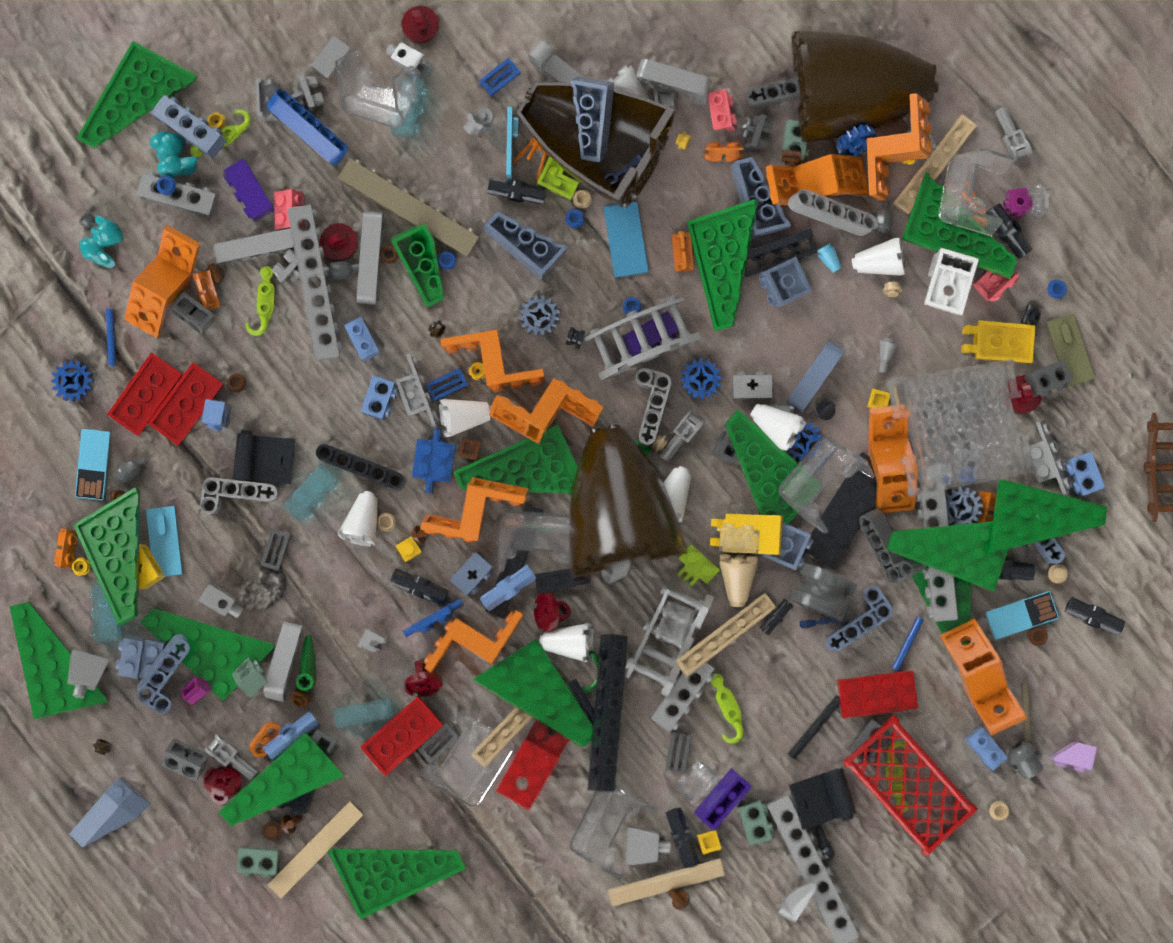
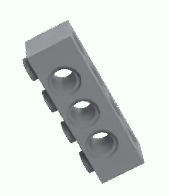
M149 172V175L142 173L136 193L140 199L213 219L219 199L214 190L205 187L203 190L197 189L194 184L185 182V185L174 179L176 182L174 193L163 195L156 193L160 175ZM181 190L182 196L174 198L175 192ZM199 195L200 201L196 204L192 203L193 197Z
M704 663L693 673H698L701 678L698 684L690 682L691 674L686 677L682 672L673 685L668 697L665 696L651 716V719L670 732L672 729L675 731L682 722L679 720L682 714L687 715L692 708L691 701L694 697L698 699L704 691L701 688L705 682L709 683L714 677L715 673H713V670L715 668L708 663ZM681 689L689 691L688 699L681 700L678 694ZM670 705L678 707V713L674 716L669 715L667 712Z

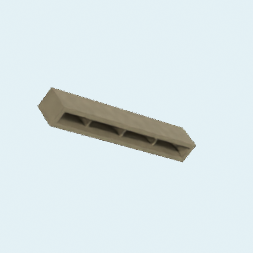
M357 159L355 161L348 160L338 176V180L412 226L425 223L433 239L469 259L480 241L475 230L463 228L461 226L462 223L457 219L452 218L450 220L445 217L446 213L442 210L430 208V204L422 198L417 200L413 197L414 194L405 188L403 191L397 188V183L390 179L384 180L381 178V174L374 169L369 171L364 168L365 164Z

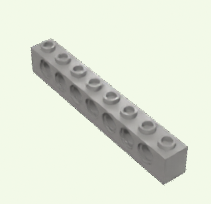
M311 204L288 208L287 214L315 361L338 357L342 349L340 341H336L335 334L338 333L337 323L333 322L332 319L335 311L333 303H329L328 296H331L330 285H326L325 277H328L326 265L322 266L321 258H324L322 246L319 247L318 245L320 231L319 228H315L314 220H317L316 210L312 209ZM301 221L308 222L309 230H301L299 223ZM304 240H310L313 243L311 250H306L303 247ZM314 259L317 263L316 268H308L306 261ZM311 278L319 279L320 286L318 288H313L310 285ZM316 296L323 299V306H315L313 300ZM319 315H324L327 318L325 326L317 323ZM323 334H328L331 338L328 345L321 342L320 338Z
M942 465L917 467L918 491H916V502L920 503V510H917L918 521H921L922 528H930L928 526L930 519L936 520L937 527L948 526ZM927 480L933 483L932 491L925 489L924 484ZM928 500L935 502L934 510L927 508L926 503ZM926 566V568H923L924 579H927L928 587H925L926 599L929 598L930 606H927L928 618H931V622L957 620L953 576ZM937 576L943 580V585L940 588L934 584V579ZM938 596H942L945 599V604L942 607L936 604Z
M785 794L767 803L766 806L806 885L813 882H818V885L821 882H827L828 888L823 892L819 891L817 886L812 897L835 943H848L858 938L857 931L860 930L855 919L851 921L848 915L851 911L846 902L842 903L839 897L842 893L837 884L833 885L830 879L833 875L828 866L824 867L822 863L824 857L819 849L815 850L812 844L815 842L813 835L810 831L802 830L793 798H789ZM790 811L792 812V819L787 822L783 821V813ZM794 829L801 830V836L798 839L791 837V832ZM807 846L810 848L808 856L800 855L802 847ZM812 864L819 866L816 874L809 873V867ZM831 899L837 902L834 909L827 908V902ZM839 917H844L846 920L842 927L836 926V920Z

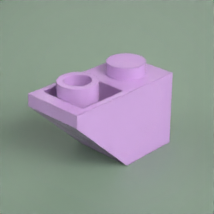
M1072 742L1051 755L1050 760L1055 761L1056 766L1066 768L1067 764L1074 766L1073 770L1085 772L1086 769L1092 770L1097 747Z

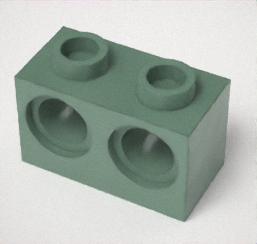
M787 120L782 149L798 148L801 151V159L798 164H803L804 159H808L809 148L806 147L807 142H801V137H797L793 133L796 129L800 130V122Z
M249 657L232 673L237 686L250 698L267 682L263 666L257 660L252 661Z
M757 800L737 807L750 846L772 839L771 834H774L771 822L767 823L765 815H768L765 803L761 804V801ZM751 808L759 810L756 818L749 817L748 812ZM759 826L765 830L761 837L754 835L755 828Z
M240 847L237 872H242L243 876H254V873L261 874V877L273 878V875L279 873L281 849ZM246 857L253 859L252 867L245 864ZM265 858L272 860V868L265 867Z

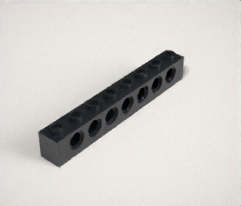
M604 634L600 638L587 790L615 792L628 636Z

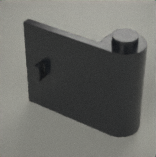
M241 430V433H238L236 438L232 479L291 485L295 439L252 435L253 431Z
M843 768L830 770L789 784L802 830L837 818H842L843 821L850 820L856 814Z

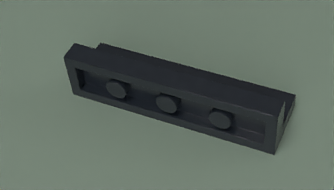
M808 229L750 249L747 261H755L758 265L756 270L750 272L745 268V278L767 271L794 257L799 260L816 254L817 250L812 239V230ZM808 240L811 251L803 252L798 250L800 243ZM789 248L793 250L792 257L786 259L780 256L782 249ZM771 254L776 259L773 264L768 265L762 262L764 256Z

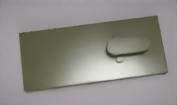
M1074 313L1045 322L1058 361L1064 359L1073 378V381L1067 383L1068 387L1095 379Z

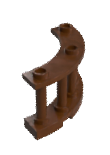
M1152 413L1151 420L1147 421V431L1149 432L1147 462H1144L1143 467L1144 473H1147L1149 499L1147 512L1151 514L1152 522H1157L1159 512H1173V504H1159L1157 493H1173V485H1156L1155 471H1173V464H1155L1156 450H1173V442H1157L1158 431L1173 430V422H1158L1156 413Z

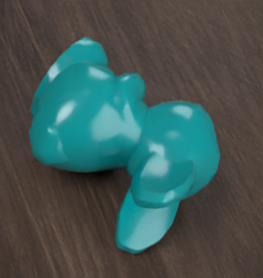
M162 131L150 138L149 145L152 149L157 150L156 156L160 160L157 165V171L160 175L170 176L174 179L179 175L188 176L195 172L197 157L179 158L186 143L182 136Z
M96 215L95 222L97 227L91 228L93 236L80 240L79 248L85 259L92 260L105 267H114L116 265L114 259L104 251V248L122 242L124 240L123 232L119 224Z

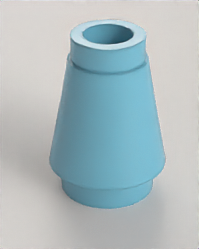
M830 243L817 250L818 257L832 273L842 267L835 247H832Z

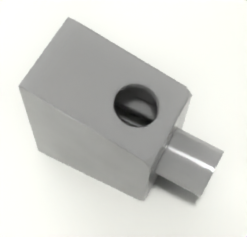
M399 43L397 47L390 44L386 50V54L391 56V60L397 68L421 83L432 68L424 54L404 43Z
M212 582L208 584L198 600L223 616L229 613L238 618L243 611L242 607L234 603L235 597ZM224 599L227 601V605L222 606L219 604V601Z
M72 650L67 684L75 686L72 696L83 699L86 689L95 690L109 659Z
M628 826L626 865L658 862V853L670 854V842L659 841V832Z

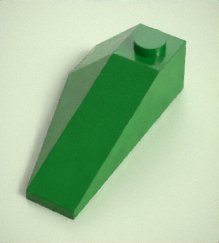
M423 223L408 228L391 237V242L426 307L428 308L443 300L444 296L435 243L426 224Z

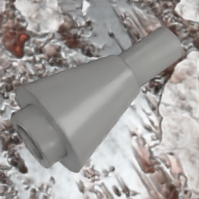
M884 337L883 341L879 340L881 359L879 372L882 373L887 372L888 362L898 346L895 343V339Z

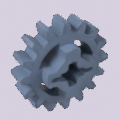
M534 295L533 301L527 298L528 304L522 303L524 310H519V314L523 315V317L519 318V321L525 322L522 328L528 327V334L534 331L535 337H537L538 333H541L544 337L545 331L551 334V327L557 328L555 322L560 321V318L556 317V315L560 314L559 310H555L557 304H551V298L546 301L544 295H542L541 299ZM538 304L533 310L530 309L533 305ZM545 305L550 308L552 314L546 312ZM539 312H542V315L544 317H541L540 320H537V317L535 315H538ZM527 318L533 320L534 327L529 324ZM546 322H549V324L546 327L541 328V325H543Z
M959 487V492L953 489V495L946 494L948 501H946L947 519H950L948 524L961 525L971 524L974 521L980 522L978 516L984 515L980 509L984 508L985 505L979 503L983 499L977 497L978 493L976 491L971 493L970 488L967 487L964 491V488ZM972 500L974 502L975 508L971 504ZM961 506H962V507L965 506L966 509H965V510H960V507H961Z

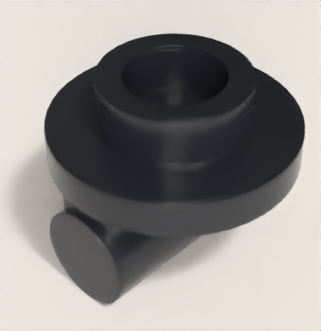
M1027 305L1021 323L1035 325L1041 317L1038 307Z
M832 401L821 402L816 408L817 416L822 420H830L835 415L836 405Z

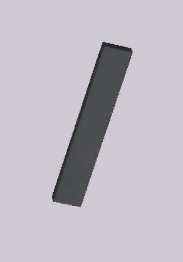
M529 504L525 505L496 584L523 568L544 510ZM510 599L508 601L505 600L490 612L486 608L485 612L504 618Z

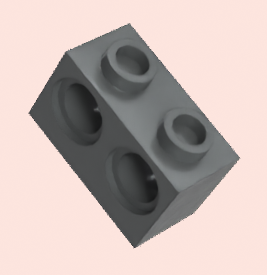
M185 292L172 304V313L201 335L214 322V314Z
M1064 359L1024 377L1026 383L1028 382L1031 386L1033 398L1039 395L1044 398L1053 394L1051 390L1056 388L1058 392L1067 388V383L1073 381Z
M869 719L847 750L853 753L871 737L874 730H878L881 726L874 720ZM886 730L882 736H890L891 733ZM882 738L881 747L884 748L889 743L890 738ZM878 740L874 741L868 748L876 749L878 747ZM869 751L866 755V762L873 763L877 758V752ZM860 754L857 758L863 761L864 756Z
M174 738L165 751L161 766L197 782L205 769L209 754Z

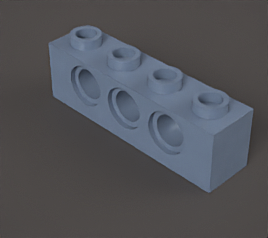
M164 95L150 113L161 123L214 159L227 142L222 137L224 133L215 126L213 129L209 127L210 123L201 116L199 119L194 116L195 112L187 106L185 109L180 106L181 103L176 98L172 97L170 99ZM204 133H207L204 138H201Z

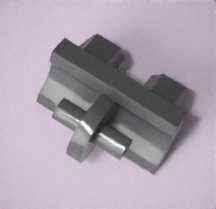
M766 115L754 116L753 120L748 119L747 124L740 125V129L744 131L742 137L747 139L744 146L745 149H765L767 140L760 137L761 132L770 133L773 123L766 120Z

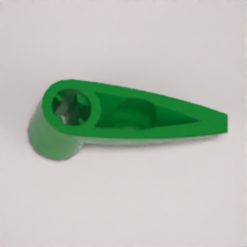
M312 635L305 636L300 658L299 676L296 679L297 687L303 691L311 690L316 683V663ZM305 676L307 680H310V684H307L308 687H305V684L301 682L305 679Z

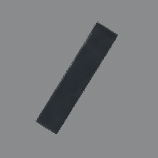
M321 444L316 449L317 458L327 464L393 490H401L406 485L405 477L397 471L328 444ZM328 448L330 450L329 457L322 458L321 451ZM346 455L348 457L347 464L340 465L339 458ZM360 462L366 464V469L363 472L356 470V466ZM378 469H382L384 472L381 479H375L374 472ZM395 476L401 477L402 481L399 486L392 485V479Z

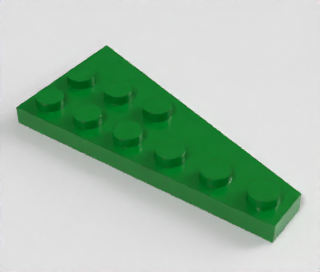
M305 732L218 813L230 826H234L345 775L309 734Z

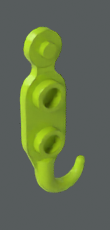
M241 109L234 111V114L244 115V123L219 129L224 133L222 137L227 141L223 147L236 141L240 134L249 128L251 117L247 111ZM194 145L190 148V153L193 157L199 158L203 155V152Z
M268 266L260 270L263 281L257 289V313L261 321V327L258 330H253L249 323H246L247 331L254 336H260L266 332L269 320L274 312L275 288L270 282L274 273L272 268Z
M715 674L710 683L717 688L716 700L725 719L735 727L737 732L734 738H728L725 734L722 735V738L727 743L734 744L739 742L744 734L741 710L731 690L723 686L724 679L722 675Z
M895 741L894 750L898 746L905 748L906 743ZM887 752V762H886V763H889V762H890V758H891V753H890V752ZM894 754L893 763L900 764ZM890 766L885 767L886 777L890 774ZM902 766L893 767V777L903 776ZM893 780L891 790L901 791L902 780ZM893 793L892 796L896 798L895 805L901 804L902 795ZM908 807L904 808L903 813L908 810Z

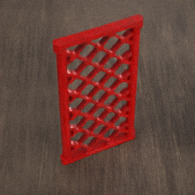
M893 715L859 748L844 759L842 763L846 768H850L920 846L921 852L928 856L972 816L978 808L965 798L899 723L900 720ZM890 726L894 728L891 736H882ZM878 738V747L876 749H868L867 747ZM882 738H891L892 742L889 750L880 748ZM903 738L906 742L905 748L903 750H894L895 739ZM868 751L877 752V761L875 763L866 762ZM864 752L863 761L855 763L853 760ZM881 752L891 753L889 763H880ZM895 752L904 753V762L902 764L893 763ZM915 752L919 756L917 763L907 764V754ZM867 765H876L875 776L868 778L864 773ZM880 766H890L888 777L879 776ZM894 766H903L902 777L892 776ZM928 766L931 770L930 777L919 778L920 768ZM907 767H917L915 778H906ZM880 779L889 780L888 790L880 791L876 787ZM893 780H902L901 791L891 790ZM907 780L916 781L915 791H905V782ZM940 780L944 784L942 791L932 792V783ZM920 781H929V790L927 792L918 791ZM893 793L902 795L901 804L893 806L889 801ZM905 794H915V803L913 805H904ZM952 794L956 798L955 805L952 807L944 806L945 796ZM918 795H928V804L926 806L917 804ZM932 795L942 796L940 806H931ZM904 808H914V817L912 819L906 820L902 816ZM918 808H927L926 819H917ZM965 808L967 811L957 819V811ZM931 809H941L940 819H930ZM945 809H954L953 820L943 819ZM917 822L927 823L925 833H917L915 830ZM931 822H940L939 833H929ZM944 823H953L943 832ZM930 836H939L930 845L927 844Z

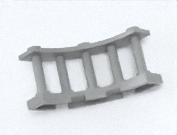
M675 296L670 297L663 304L637 313V310L626 314L627 318L603 329L599 327L591 330V335L584 338L585 342L594 339L605 363V370L598 373L601 381L615 377L633 368V365L637 363H644L659 357L661 353L672 352L701 340L699 332L691 334L687 331L677 307L678 304L685 301V298L676 299ZM670 308L681 334L679 339L672 340V338H669L659 314L660 311ZM651 314L662 339V345L655 348L648 345L638 320ZM629 323H632L642 348L640 350L641 353L633 357L631 354L629 355L618 329ZM609 332H612L622 356V362L616 365L612 363L602 336Z
M673 577L669 584H664L661 590L663 597L651 622L647 620L642 630L646 633L634 659L630 657L625 667L629 669L625 676L627 678L635 670L661 682L660 685L664 686L661 694L667 697L680 672V668L675 661L690 650L698 629H700L714 599L713 596L707 594L704 601L701 599L698 601L673 589L672 586L675 581ZM670 595L695 607V610L698 611L696 617H691L690 619L663 606L667 596ZM659 613L687 625V628L690 630L686 638H679L654 626ZM649 634H655L678 645L677 648H680L677 658H670L645 646ZM641 652L669 665L668 667L671 668L669 675H662L637 663Z

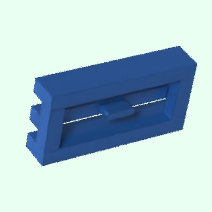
M507 58L480 79L479 83L492 97L519 76L520 71ZM507 65H510V67L506 71H504L502 74L496 77L489 84L485 83L498 72H500L503 68H505ZM514 70V73L508 76L505 80L499 83L492 90L490 89L492 86H494L496 83H498L501 79H503L505 76H507L510 72Z
M460 368L426 384L434 402L468 386ZM459 374V378L432 390V386ZM460 381L463 382L462 384L435 396V393L445 388H448Z

